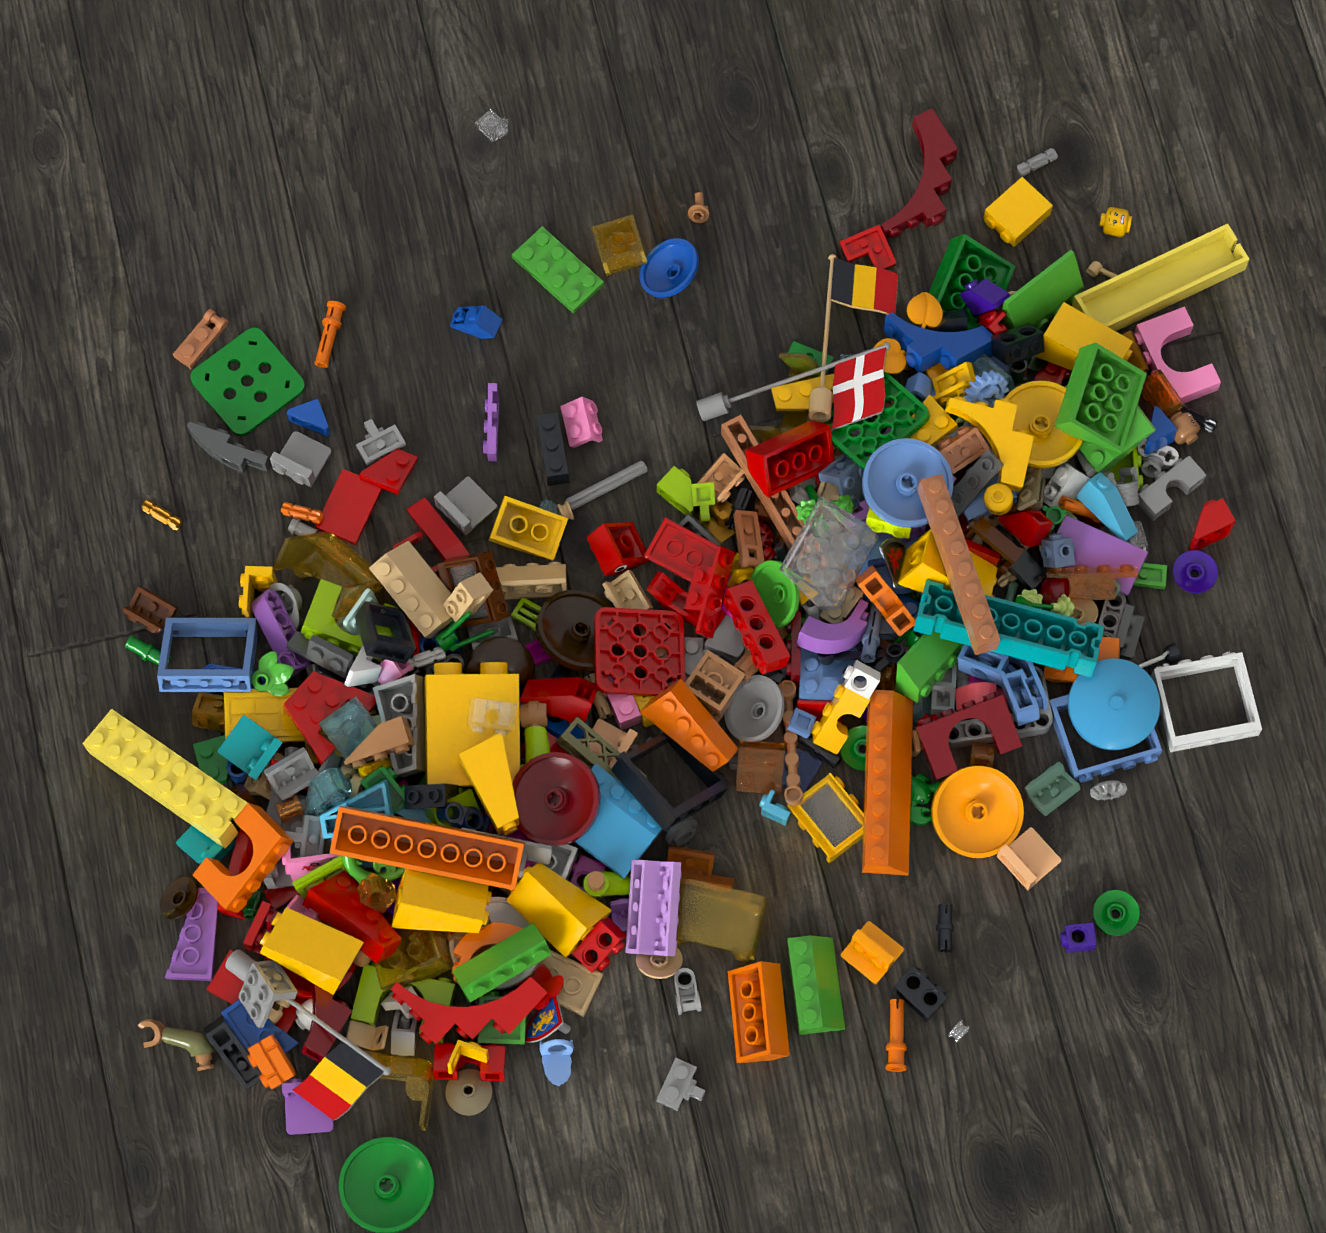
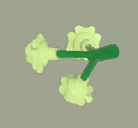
M1024 589L1022 595H1018L1015 600L1019 604L1038 609H1050L1051 612L1069 617L1074 614L1075 606L1070 601V597H1067L1065 594L1058 598L1057 603L1049 605L1042 604L1043 595L1037 594L1036 589L1030 591Z

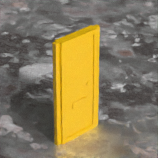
M289 688L290 693L281 697L273 696L268 691H258L257 689H251V692H224L225 739L240 718L245 715L282 742H304V736L300 730L298 731L283 707L287 699L298 688ZM335 716L323 729L331 728L335 724Z

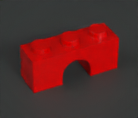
M451 1042L435 1044L434 1080H458L459 1069L465 1064L472 1063L480 1068L481 1081L505 1082V1046L495 1043L488 1044L487 1046L480 1045L481 1048L488 1050L489 1060L487 1063L460 1055L453 1074H449L448 1062L456 1045Z

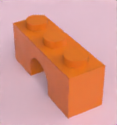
M873 565L855 578L858 586L870 601L875 604L899 637L914 626V616Z

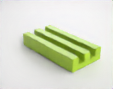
M522 597L512 612L511 618L536 631V624L519 615L518 612L536 621L537 615L522 608L524 604L538 613L541 607Z

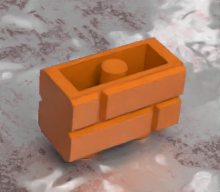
M274 1034L248 1048L250 1054L247 1057L253 1067L258 1066L262 1074L259 1075V1078L265 1088L269 1086L273 1090L298 1075Z

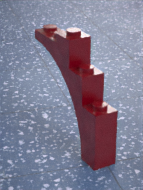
M933 108L913 117L912 128L919 140L923 155V174L916 192L907 205L895 216L881 224V229L886 239L899 236L907 228L913 229L917 227L921 221L927 228L931 225L937 226L945 219L946 208L938 195L942 196L951 189L952 178L944 165L948 166L955 161L958 148Z
M273 913L266 926L271 932L275 927L271 924L276 916L275 913ZM309 981L313 1000L312 1014L340 1033L352 1010L349 1009L345 1002L333 1000L334 995ZM312 1020L309 1035L301 1052L320 1063L337 1037Z

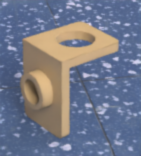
M352 1020L349 1022L346 1039L361 1048L372 1051L381 1050L385 1047L389 1027H374ZM382 1033L381 1040H380V1042L378 1043L380 1034Z

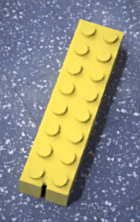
M1225 224L1075 295L1072 307L1112 330L1118 331L1246 270L1249 257L1240 243L1236 245L1238 239L1229 224Z
M113 709L108 712L82 743L93 757L226 849L237 836L238 831L230 821L231 819H236L247 802Z

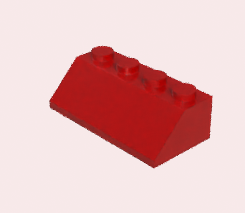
M814 420L745 450L748 471L766 497H771L818 475L820 471L835 461L830 425Z

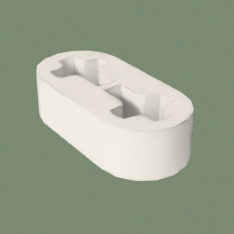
M1147 439L1138 445L1137 454H1141L1142 461L1147 456L1154 455L1161 458L1164 463V469H1171L1173 463L1178 460V452L1170 446H1165L1147 455L1144 454ZM1167 454L1171 455L1169 462L1165 461L1164 456Z

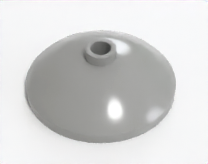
M753 675L747 682L742 681L733 694L732 704L724 714L725 723L730 733L739 740L751 743L769 737L777 729L783 717L784 696L782 690L775 681L762 675Z

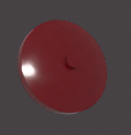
M551 752L536 756L518 771L512 782L519 816V825L517 827L525 836L535 842L549 846H561L572 843L589 831L598 816L601 804L598 780L588 765L572 755Z

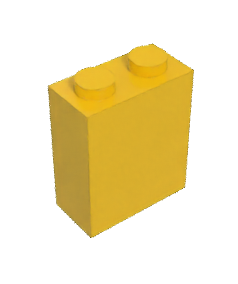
M1021 177L985 209L983 219L989 228L995 229L1000 234L1004 242L1010 243L1015 247L1051 215L1053 205Z

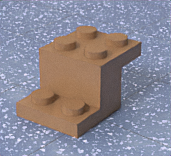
M707 650L685 684L715 721L719 723L732 704L733 694L746 677V674Z

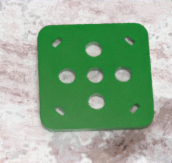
M250 328L197 366L190 375L194 387L237 436H246L298 398L305 390V383L302 377L259 328ZM249 341L257 342V345H250ZM233 361L241 364L240 368L236 371L228 368L229 364ZM268 364L271 366V370L263 374L259 371L261 365ZM206 374L209 375V381H205ZM246 377H251L254 379V382L251 386L246 387L242 385V380ZM234 390L236 396L230 400L224 397L225 392ZM258 393H265L267 399L264 402H257L255 396Z
M884 372L885 403L892 400L895 401L894 405L889 408L884 407L883 413L878 414V418L874 422H867V419L831 430L832 443L862 469L865 468L871 457H865V454H873L880 446L892 440L911 437L930 418L928 408L887 372ZM834 402L832 403L830 420L821 422L830 425V429L832 428V420L834 418ZM911 414H915V420L911 417ZM891 427L890 433L881 434L882 429ZM856 429L861 430V433L858 436H850L852 431Z

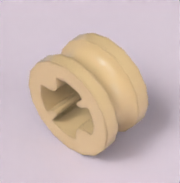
M565 501L564 505L557 504L560 516L574 520L568 501Z

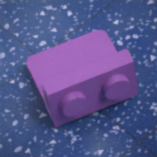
M289 1079L288 1083H282V1093L285 1096L286 1131L288 1134L331 1132L334 1129V1122L331 1118L292 1090L302 1083V1079Z

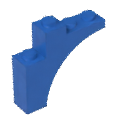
M893 312L885 316V334L899 342L901 349L906 351V362L918 373L938 363H941L947 370H951L964 362H970L973 366L993 355L991 342L993 334L984 326L960 332H938L912 325L899 318Z

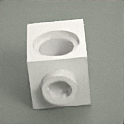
M858 660L855 661L853 666L849 665L843 675L845 678L844 687L868 700L880 682V672ZM864 676L866 680L859 682L855 677Z

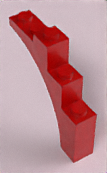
M530 976L517 989L500 999L482 1005L457 1007L429 1002L411 993L398 982L391 988L394 992L391 996L400 1005L405 1002L411 1008L409 1013L417 1021L421 1018L425 1021L419 1027L422 1031L419 1035L428 1044L432 1041L437 1044L454 1024L459 1026L456 1031L465 1039L468 1037L474 1039L491 1019L495 1021L493 1026L502 1035L505 1031L510 1034L548 993Z

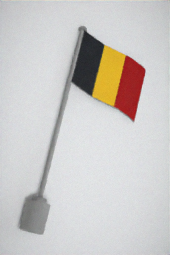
M238 949L228 957L225 967L245 982L252 963L257 961ZM286 999L287 1002L342 1041L322 1059L306 1080L292 1089L329 1118L337 1120L351 1109L370 1085L382 1075H389L391 1068L389 1066L386 1068L293 999Z

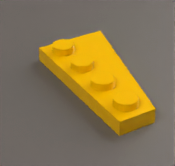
M834 374L826 375L824 387L829 389L832 394ZM821 377L771 388L776 411L809 410L810 393L813 389L820 387Z

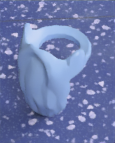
M555 1039L545 1043L540 1040V1053L542 1055L545 1075L554 1085L560 1086L564 1084L571 1075L572 1061L570 1055L574 1049L573 1040Z

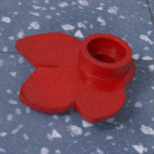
M543 963L534 971L532 978L548 993L534 1007L536 1010L544 1009L549 1004L551 998L559 995L564 984L563 976L552 977L550 970Z

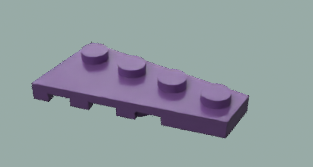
M198 888L196 902L186 915L187 918L184 927L181 929L176 950L173 952L169 970H167L165 975L166 979L212 981L218 923L217 908L219 902L205 888Z

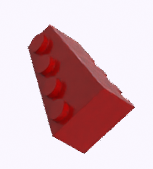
M345 870L310 888L302 905L308 910L311 908L318 913V918L323 922L328 921L338 931L364 942L360 951L375 963H379L393 955L402 939Z

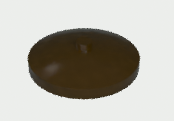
M567 590L554 594L545 601L537 615L536 635L540 645L554 661L566 668L583 672L595 671L594 616L600 608L612 606L603 598L587 591ZM614 646L611 650L614 655L618 656L622 648Z

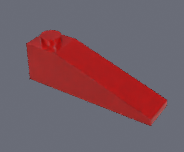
M425 497L406 509L442 561L452 557L470 555ZM469 564L449 569L453 576L461 577L473 569L474 565Z

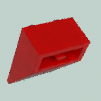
M580 677L530 679L527 681L519 701L524 704H528L529 701L546 703L549 716L560 717L570 724L578 717L585 723L598 689L595 683Z

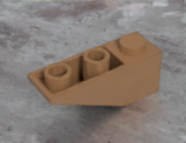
M400 716L380 723L349 755L344 764L353 767V769H358L362 765H367L366 762L375 760L377 762L387 759L388 754L393 752L401 754L409 751V747L415 745L408 719Z

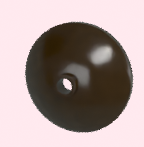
M493 637L483 641L473 650L467 663V674H480V663H508V674H519V697H521L527 681L534 679L535 664L530 651L520 641L510 637Z

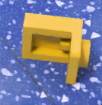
M736 553L730 571L732 577L727 583L729 588L750 581L751 575L754 572L752 566L747 568L739 567V553Z

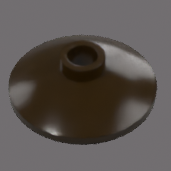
M180 877L168 885L160 901V911L164 917L169 920H177L185 916L192 909L198 896L196 882L189 877Z

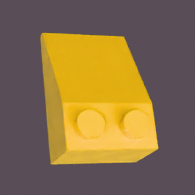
M504 496L488 541L553 561L568 518Z

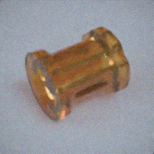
M297 795L293 796V799L275 804L282 822L297 814L304 815Z

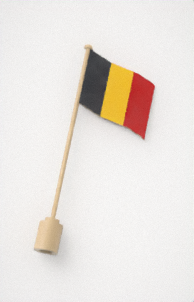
M834 254L829 255L830 269L822 366L826 365L831 301L851 308L880 312L886 315L893 312L896 315L898 274L882 268L853 264L838 259ZM826 370L821 371L820 387L813 389L810 393L809 418L817 422H826L831 418L833 394L824 387Z

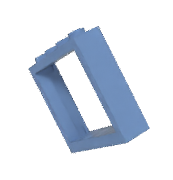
M166 618L157 673L159 691L251 692L258 639L256 618ZM172 637H247L243 669H168Z
M1069 694L1049 700L1053 717L1052 723L1070 775L1075 781L1080 780V783L1087 782L1093 779L1092 776L1099 774L1108 776L1113 774L1116 769L1123 768V770L1134 768L1140 762L1149 764L1157 761V757H1160L1162 753L1155 728H1153L1146 737L1150 750L1078 770L1058 713L1068 710Z

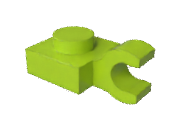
M714 482L691 484L693 506H700L701 521H710L709 505H715Z

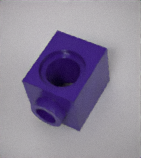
M1093 923L1065 925L1063 933H1060L1062 947H1066V953L1095 949L1096 938ZM1072 934H1080L1083 937V942L1077 943L1073 941Z

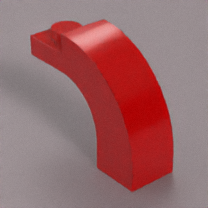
M657 572L646 590L658 600L657 603L665 610L679 613L683 617L684 622L696 627L700 612L684 609L688 593L663 572ZM720 609L716 629L726 616L722 609Z

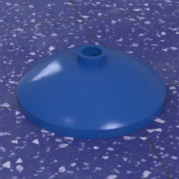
M679 238L669 239L655 246L645 257L641 265L640 283L643 289L651 296L657 298L671 297L684 290L691 283L698 270L699 256L697 250L690 242Z

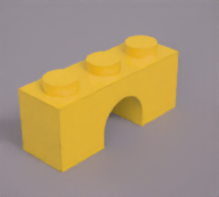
M845 680L842 685L839 684L833 694L834 699L831 703L828 702L822 712L823 717L820 722L816 721L811 730L813 743L835 754H838L848 738L847 726L837 721L838 718L844 714H852L860 718L871 700V696L868 700L844 687Z

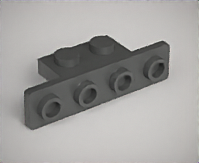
M986 450L980 459L966 471L961 481L953 487L951 500L958 518L1004 466L991 450Z
M296 632L286 646L287 649L345 679L355 661L352 654L316 635H313L311 639H307L304 634ZM363 684L359 686L362 688H366L368 684Z

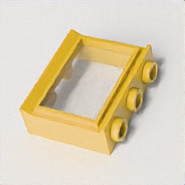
M831 773L803 793V800L799 805H787V811L790 814L793 813L798 819L800 828L802 830L806 829L813 838V844L817 848L820 847L827 855L826 860L828 863H831L863 838L864 812L858 807V800L853 794L848 795L843 789L845 785L838 776L834 778Z

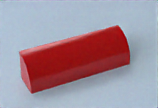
M243 829L239 830L228 869L234 876L245 871L253 857L252 841ZM220 903L218 904L217 910L221 915L247 920L243 916V909L237 913L226 910Z

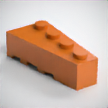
M682 679L650 699L640 711L641 714L712 772L729 762L738 750V747Z

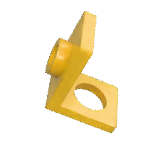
M458 1040L448 1062L449 1074H453L460 1055L487 1063L489 1060L488 1050L481 1048L475 1042L467 1043Z

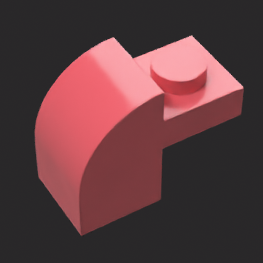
M973 683L955 689L956 711L962 709L961 704L974 700L975 703L984 700V695L996 692L997 695L1002 694L1007 707L1008 703L1002 688L996 687V683Z

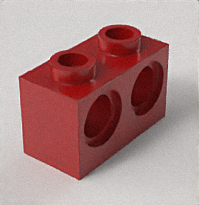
M607 917L599 921L572 955L591 973L598 970L603 971L611 963L609 958L614 953L618 954L624 948L625 944L623 942L627 938V934ZM606 933L611 935L612 943L606 940ZM592 950L597 952V960L592 957Z

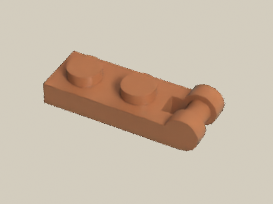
M209 309L203 319L173 353L174 358L192 369L224 331L229 321L224 317H218L214 310ZM211 322L215 324V327L213 329H210L208 327L211 324Z
M736 510L733 516L739 551V567L747 568L748 566H754L756 569L758 565L764 562L758 514L753 511ZM749 553L754 554V557H749Z

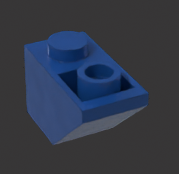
M486 306L458 307L453 314L450 327L480 339L495 338L503 319Z

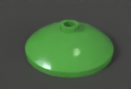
M777 560L765 561L757 566L751 575L750 581H753L776 628H781L789 624L796 614L799 605V587L793 572L786 564Z

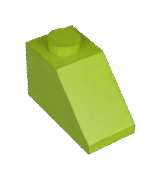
M673 466L657 484V493L685 516L688 514L693 515L690 475L685 470H679Z

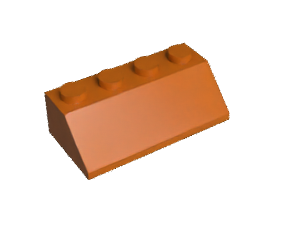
M760 961L728 971L737 1063L770 1061L790 1056L780 964Z

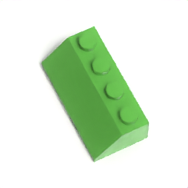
M932 631L931 636L923 634L898 661L895 690L918 703L923 697H927L936 682L940 683L943 680L946 671L957 664V658L964 644L940 638L941 633Z
M532 923L455 968L452 972L466 1000L472 1002L552 955L544 937L535 924Z
M811 935L787 938V951L799 1035L845 1030L833 938Z

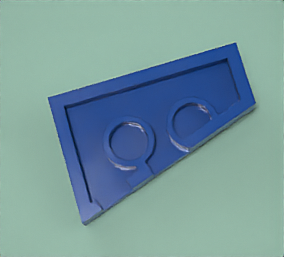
M240 999L221 1012L249 1054L248 1048L271 1034L276 1036L285 1053L300 1044L268 1019L263 1028H258Z

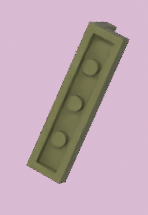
M576 717L555 743L569 755L583 761L590 769L597 764L621 782L613 774L612 768L608 766L607 757L616 758L620 752L580 718ZM576 725L584 731L585 739H577L570 733ZM589 742L600 744L602 754H594L590 750Z

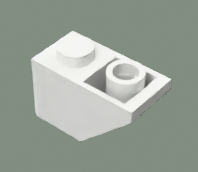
M1067 462L1060 464L1046 485L1043 502L1050 507H1058L1059 499L1063 495L1077 500L1076 496L1091 478Z

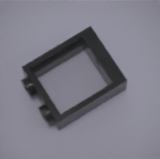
M368 601L363 603L354 617L366 656L406 664L416 650V645L405 612L399 608ZM375 625L390 628L393 637L378 634Z

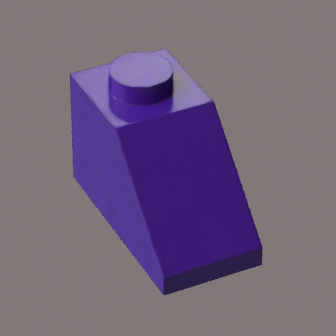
M976 279L970 281L965 285L966 289L960 293L973 316L997 308L1010 297L1007 291L987 279L978 282Z

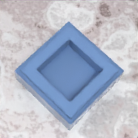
M795 708L787 730L808 738L816 716Z

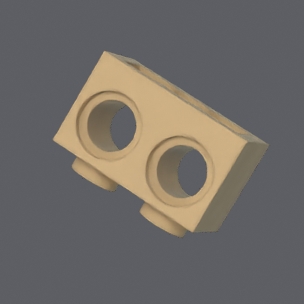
M481 572L461 581L443 606L453 620L457 622L468 611L472 612L471 615L475 614L492 593L493 589Z

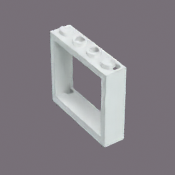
M1229 651L1219 657L1208 655L1193 662L1190 659L1182 660L1177 665L1169 666V664H1163V666L1156 667L1153 670L1151 678L1159 693L1160 714L1170 752L1259 736L1262 731L1242 652L1230 653ZM1234 667L1248 723L1175 737L1161 680Z

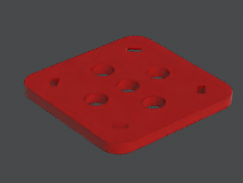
M603 607L596 612L594 616L595 684L600 692L618 695L656 696L680 679L684 683L686 682L684 621L679 613L665 610ZM636 626L642 627L645 630V635L637 636L633 628ZM612 647H621L623 655H614L611 650ZM636 647L643 648L646 655L638 657L635 655L634 649ZM660 648L666 650L668 657H658L656 650ZM637 668L643 669L646 672V677L638 678L634 670ZM610 675L614 679V682L612 683L607 678V676ZM671 679L673 682L668 685L667 681Z

